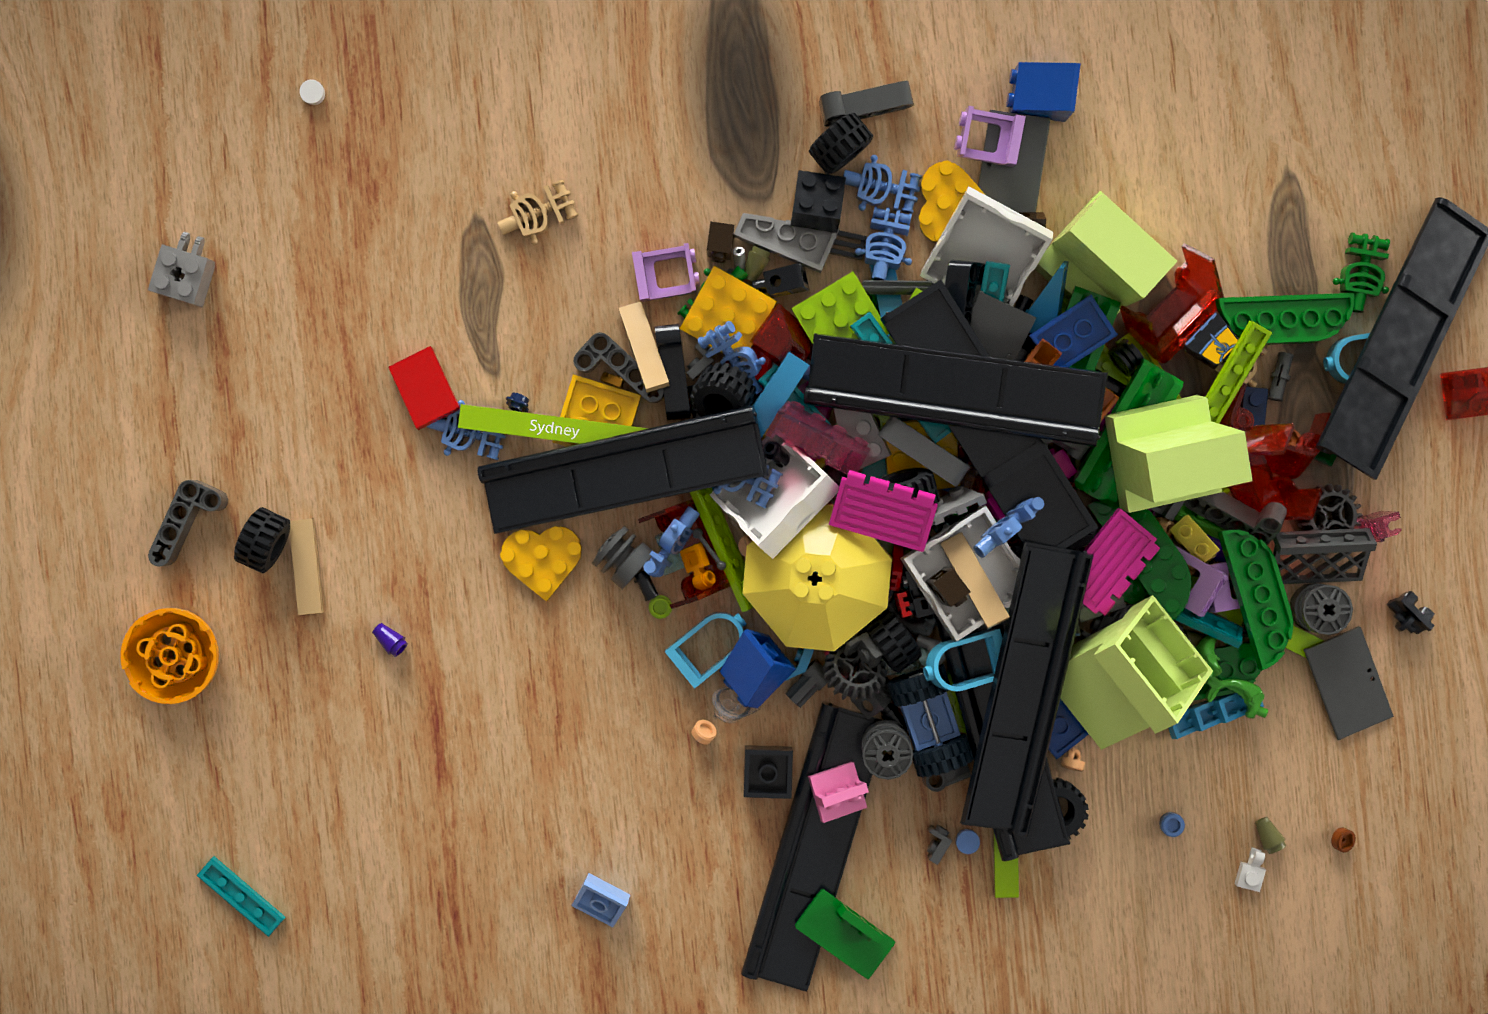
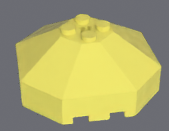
M826 504L773 559L754 541L747 545L742 594L786 647L836 651L888 608L892 557L876 538L829 525L834 504ZM815 571L818 572L819 577H822V582H818L817 586H813L812 581L808 580V576H812Z

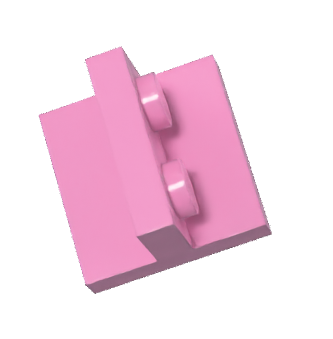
M851 761L808 776L821 822L825 823L867 808L864 794L869 791L867 784L859 781L854 762Z

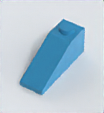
M1064 261L1031 308L1026 309V313L1036 317L1029 333L1035 332L1062 313L1069 261Z

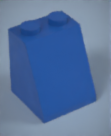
M1019 62L1010 73L1009 84H1013L1012 93H1008L1006 107L1010 108L1009 113L1051 118L1052 121L1066 122L1075 112L1081 63Z
M746 629L719 672L725 678L723 681L726 686L736 692L738 695L737 700L744 707L758 709L796 668L769 635Z

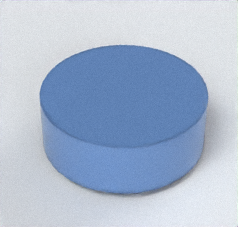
M1168 812L1160 818L1159 826L1161 831L1167 836L1177 837L1184 831L1185 823L1183 818L1177 813Z
M964 829L957 834L955 843L962 853L972 854L978 850L980 839L973 830Z

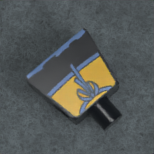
M800 263L763 272L764 279L752 281V286L762 293H767L771 298L810 290L805 267ZM781 279V284L775 287V281Z
M1215 312L1181 349L1212 369H1215L1222 361L1226 362L1238 338L1222 317Z

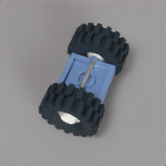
M938 665L941 678L950 685L944 665ZM923 668L910 671L888 681L887 685L894 706L901 708L914 748L912 760L918 777H931L932 775L937 776L941 773H948L951 770L959 769L961 766H966L967 763H971L975 759L968 736L966 734L961 735L947 695L949 690L937 687L931 680L927 681Z

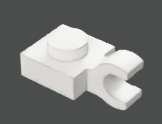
M1251 848L1248 863L1240 862L1234 883L1237 887L1260 892L1266 872L1264 867H1260L1265 859V853L1261 852L1262 850Z

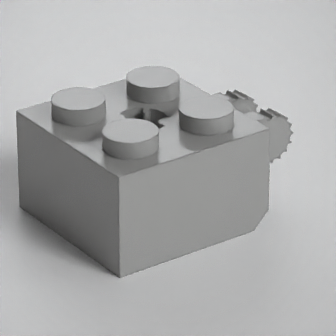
M187 232L182 233L177 249L162 244L148 290L203 307L215 269V261L201 257L204 238L196 237L191 253L187 252L190 242V233ZM181 273L185 274L183 279L180 278Z

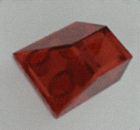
M779 303L776 304L750 340L755 347L778 366H780L788 352L803 361L810 354L811 342L797 318Z
M1488 367L1441 373L1446 420L1488 415Z

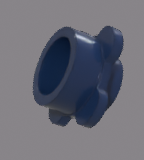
M513 392L510 397H506V404L509 406V409L518 412H528L529 399L526 396Z

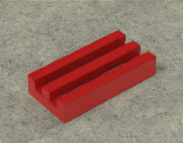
M894 544L890 578V590L899 591L903 568V563L900 560L903 556V546Z
M905 591L894 593L899 616L902 618L912 616L911 610L905 608L910 606L909 601L903 600V597H907V593Z

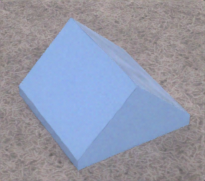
M588 873L571 906L614 927L629 902L630 894Z

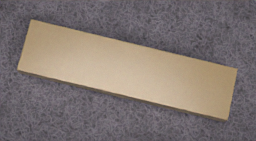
M642 302L620 307L619 312L646 393L670 386Z
M314 518L290 521V540L298 615L323 613Z
M960 532L940 543L952 567L971 591L968 595L987 629L1010 618L963 533Z

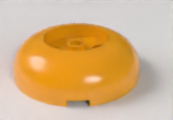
M178 608L158 609L140 617L127 631L121 646L122 670H125L131 687L144 698L161 704L181 703L200 694L212 681L219 663L218 643L211 628L199 616ZM165 634L167 637H171L170 644L163 642L162 639ZM188 642L193 648L191 653L185 650V645ZM172 651L175 652L176 658L172 657ZM156 657H159L163 664L161 667H158L155 661ZM179 665L184 666L183 675H180L177 672V667Z

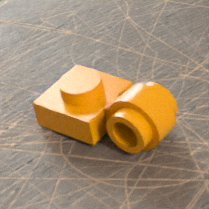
M698 543L681 550L680 555L686 572H694V577L692 578L693 586L700 590L711 588L716 581V577L712 571L704 569L710 563L703 544Z

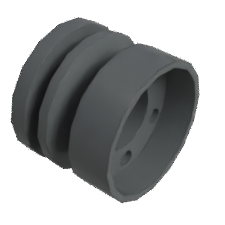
M626 526L613 533L605 541L592 562L597 567L605 560L607 564L601 570L603 573L613 567L616 571L612 575L611 580L622 590L652 557L649 554L653 551L644 542L636 548L632 547L631 545L636 538L635 534L627 541L624 540L623 537L629 531Z
M1320 583L1304 584L1295 591L1290 601L1294 622L1307 631L1325 635L1339 633L1347 627L1352 619L1353 606L1351 599L1344 590L1337 586Z
M886 719L876 721L867 727L862 736L861 748L864 765L869 772L878 778L887 780L898 778L906 773L913 759L911 741L906 729L896 721ZM885 750L889 752L891 750L892 754L883 755V751Z

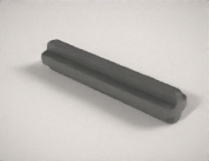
M864 280L862 283L866 293L871 295H912L915 288L924 291L933 285L932 281Z

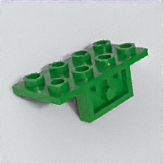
M821 889L795 924L797 930L866 979H870L896 943L893 938L825 889Z

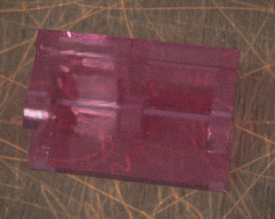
M1378 511L1357 518V522L1362 524L1358 528H1370L1376 542H1383L1385 538L1397 535L1402 531L1401 528L1390 530L1388 527L1391 521H1396L1401 517L1399 511Z

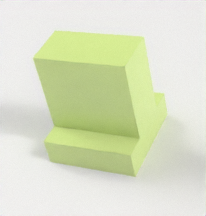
M1099 191L1052 241L1035 270L1049 282L1064 261H1069L1064 296L1070 300L1074 287L1078 286L1121 302L1119 313L1122 308L1144 299L1176 264L1177 260L1104 193Z
M1194 395L1105 416L1120 509L1128 513L1221 493L1224 487L1252 481L1245 431L1211 422L1207 397Z
M1152 595L1133 605L1122 619L1073 644L1060 699L1102 750L1149 727L1156 734L1178 724L1213 670Z

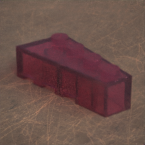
M787 401L778 410L765 434L766 436L773 439L777 435L784 440V445L791 448L802 447L806 455L814 459L825 458L826 465L847 475L849 470L855 472L860 470L871 450L864 439L851 437L846 434L847 431L841 426L828 424L823 416L805 411V407L796 401Z

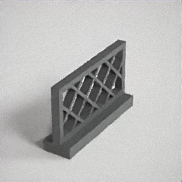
M1370 528L1279 532L1273 538L1275 544L1273 555L1277 561L1279 571L1284 568L1288 571L1281 576L1283 584L1362 581L1370 552L1376 550L1377 542ZM1352 552H1362L1354 558L1350 555ZM1329 553H1338L1331 559L1326 556ZM1305 554H1314L1307 560L1303 557ZM1280 555H1291L1285 560L1280 559ZM1347 557L1349 561L1343 564L1342 566L1339 567L1336 564L1343 558ZM1321 558L1326 561L1317 568L1312 565ZM1297 559L1302 562L1293 569L1288 566ZM1355 565L1358 567L1357 573L1345 572ZM1331 566L1335 569L1330 574H1322L1323 571ZM1307 567L1312 570L1306 575L1298 574Z

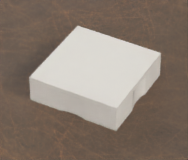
M968 186L922 268L920 276L928 281H932L934 284L942 280L945 285L947 268L951 260L986 264V261L1010 264L1003 302L1013 306L1021 293L1025 280L1036 268L1051 243L1053 231ZM976 285L975 299L979 291H981L982 285Z
M777 427L762 440V445L764 447L770 441L778 442L781 449L789 455L790 461L787 466L780 462L783 465L781 468L774 461L765 457L766 464L770 466L768 469L769 475L765 476V478L769 479L772 468L783 473V476H780L777 482L778 488L773 487L770 492L774 496L769 498L766 504L767 508L755 504L761 495L758 491L752 502L746 500L753 486L748 483L737 492H729L722 488L720 494H715L714 491L710 494L713 500L772 559L814 518L839 490V486L828 474L807 457ZM742 481L733 483V484H731L730 486H731V487H736V486H738ZM762 482L760 488L766 490L768 484Z
M979 506L930 538L926 543L924 552L913 549L900 558L951 639L959 641L983 625L984 622L969 595H966L968 599L960 606L955 607L953 605L949 607L940 602L925 582L943 567L953 568L940 543L962 532L1005 608L1010 607L1018 574L1020 558L1013 553L1007 542L996 546L984 558L979 557L973 549L982 540L981 536L996 523L986 506Z

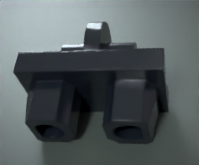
M1413 591L1405 592L1400 597L1392 599L1387 603V606L1395 613L1394 617L1398 620L1395 628L1399 632L1407 629L1410 633L1414 632L1415 634L1425 630L1431 631L1435 626L1431 622L1435 613L1425 606L1418 609L1415 606L1418 596Z

